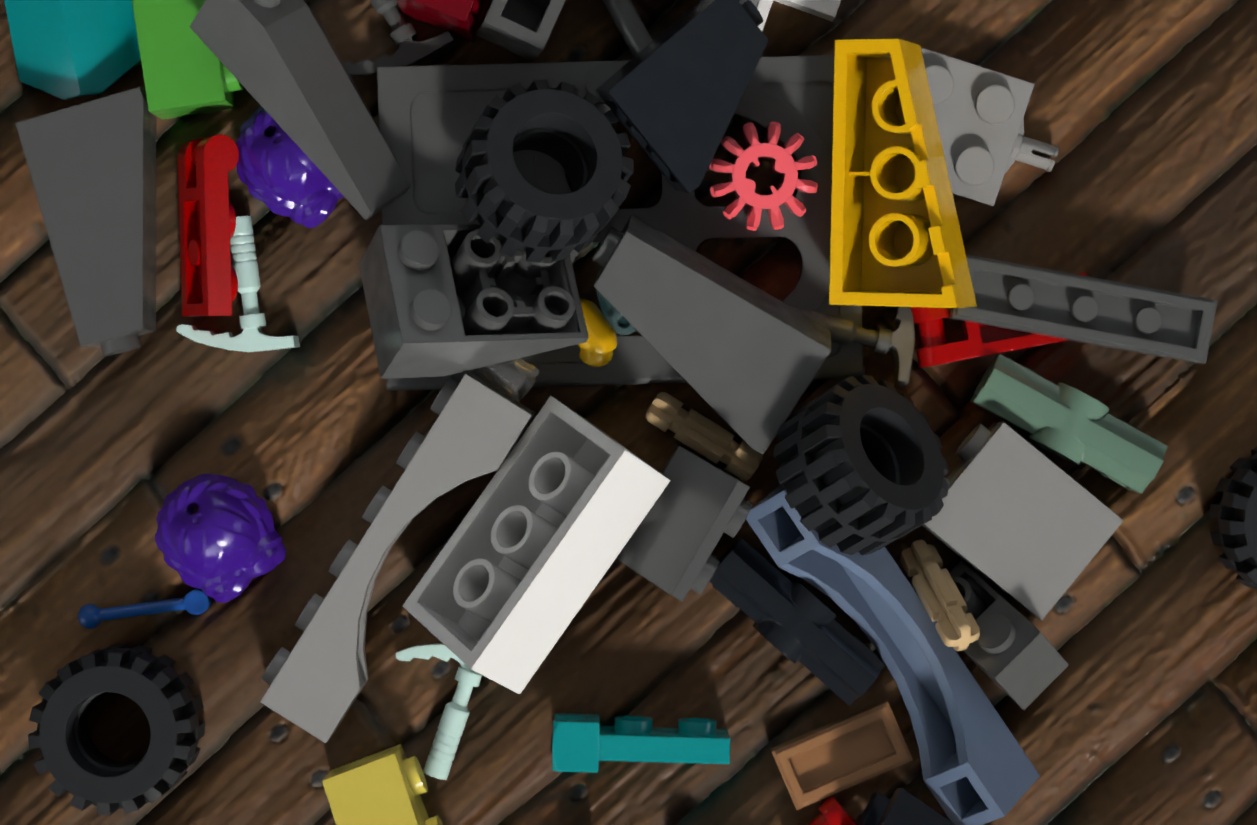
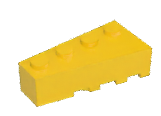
M902 39L835 40L829 305L930 308L977 306L921 46Z

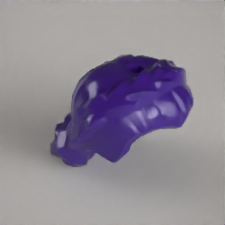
M263 107L258 108L251 118L242 124L240 137L236 142L239 150V160L236 167L240 180L248 186L250 194L254 198L263 201L273 213L288 216L295 223L304 225L307 228L316 227L326 220L335 210L338 199L344 197Z
M212 474L198 475L180 484L172 493L167 495L164 499L163 507L158 512L156 518L158 529L155 534V541L158 549L163 552L164 561L169 567L178 572L181 579L187 585L201 589L205 595L214 598L219 603H226L238 597L248 587L252 578L267 574L285 559L286 549L282 543V537L275 531L272 513L268 510L266 501L257 496V492L251 485L240 483L235 478ZM198 507V511L192 514L194 508Z

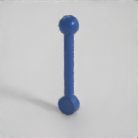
M194 589L187 593L185 597L101 609L94 604H87L80 608L77 619L82 627L93 629L99 626L101 621L187 610L193 615H199L208 610L211 599L201 589Z

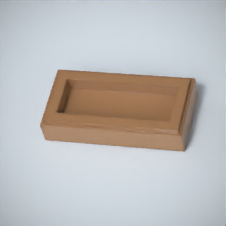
M886 699L770 749L796 810L913 760Z

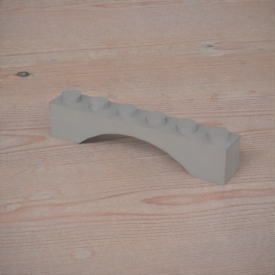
M472 372L466 373L460 382L452 377L447 380L430 408L439 417L426 437L416 431L396 462L397 465L405 469L404 473L392 491L382 486L376 493L362 517L371 523L369 529L359 544L349 539L343 546L328 571L336 576L337 580L325 599L316 593L313 595L295 623V626L304 632L292 652L281 647L261 678L270 687L260 702L324 743L336 732L368 681L365 654L367 611L376 578L393 544L414 517L437 497L467 480L498 470L535 414L534 411Z

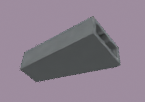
M137 87L15 123L80 346L95 349L101 347L103 356H111L141 347L139 336L156 331L157 116L148 110L146 91L141 87Z
M633 215L630 216L621 232L610 227L592 258L593 262L600 265L594 287L752 449L764 455L777 435L780 426L784 424L831 352V330Z

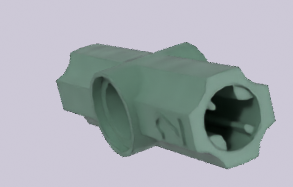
M997 354L986 368L970 401L1030 434L1028 439L1048 452L1075 465H1079L1081 462L1096 470L1102 476L1108 477L1122 487L1142 494L1149 483L1154 480L1164 462L1167 445L1108 414L1109 408L1093 397L1064 383L1059 382L1058 385H1055L1037 375L1031 369L1001 354Z

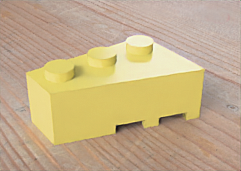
M401 744L332 769L322 780L336 825H443L438 815L431 818L428 817L420 796L428 792L423 770L416 756L406 758Z

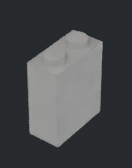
M993 422L988 429L979 424L965 438L956 451V454L963 458L948 478L944 477L949 484L948 495L942 498L943 508L937 515L932 517V520L921 526L1026 612L1043 620L1124 520L1006 423Z

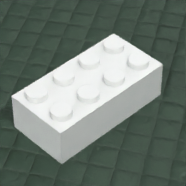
M550 396L405 601L403 607L470 669L521 694L671 480L595 425Z

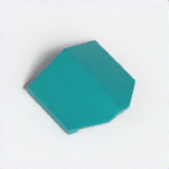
M4 0L19 81L60 99L70 100L102 94L131 69L141 65L132 0Z

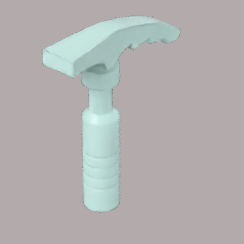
M251 216L236 217L235 231L232 238H230L231 261L237 274V291L241 294L244 313L243 316H239L240 326L243 329L242 333L233 337L231 332L215 335L214 331L197 330L196 326L183 324L178 325L176 331L195 342L234 351L260 352L300 347L299 336L274 337L262 332V327L266 326L265 313L259 312L257 291L261 284Z
M443 643L416 645L396 652V659L400 661H411L413 658L429 660L434 656L446 662L453 658L461 664L455 676V680L459 681L452 701L445 705L429 752L430 754L423 773L431 777L447 780L461 739L460 737L463 734L470 713L467 704L473 687H479L482 675L470 669Z

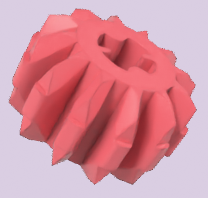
M773 121L769 123L764 143L759 142L757 129L752 122L744 124L742 126V134L748 148L743 150L733 138L725 136L721 140L720 145L735 158L733 163L712 159L709 165V170L715 173L729 174V182L710 187L711 196L721 197L733 191L736 198L725 207L723 215L727 219H732L740 212L744 205L749 206L750 208L745 220L746 229L757 230L760 224L762 209L767 210L769 223L774 230L782 229L784 227V218L779 205L784 204L792 214L801 217L806 212V208L802 202L792 195L794 190L804 193L817 192L818 184L816 182L798 179L799 170L811 169L817 165L816 157L814 155L805 156L794 161L791 154L802 145L804 137L796 133L786 141L783 147L778 146L777 143L781 133V124ZM758 158L771 160L770 170L780 175V182L777 188L774 186L766 187L768 195L755 193V182L746 178V170L749 164L752 167L760 165Z

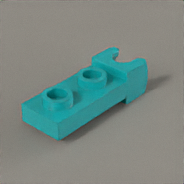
M555 713L552 739V771L597 773L599 771V761L730 764V736L727 729H716V720L709 718L678 719V728L653 727V719L650 717L618 716L614 718V726H600V714Z

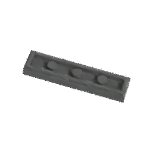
M966 254L977 306L951 308L949 315L951 319L1191 363L1206 364L1217 300Z

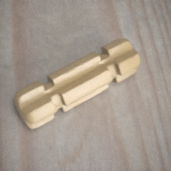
M660 392L656 395L646 411L645 418L648 422L664 432L667 429L673 431L675 439L715 464L721 461L726 465L724 469L739 479L748 481L753 476L762 461L763 455L752 449L745 441H741L740 444L733 440L735 435L697 411L690 409L688 412L681 408L683 403L668 393Z
M924 540L912 542L910 548L901 552L900 563L907 576H913L912 585L931 621H937L936 630L944 645L953 647L956 651H963L968 648L970 643L979 639L980 628L972 613L966 614L967 604L947 568L942 569L943 561L935 546L926 544Z

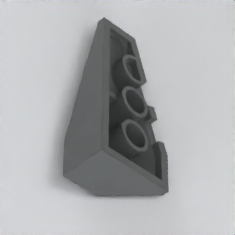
M206 0L190 28L365 220L408 191L411 187L325 27L303 0Z

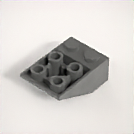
M481 224L379 225L359 262L381 379L443 377L585 343L589 336L570 254L566 259L553 262L549 252H547L540 263L527 262L526 252L522 250H517L513 257L507 256L499 252L503 245L502 242L493 237L486 243L477 235L482 226Z

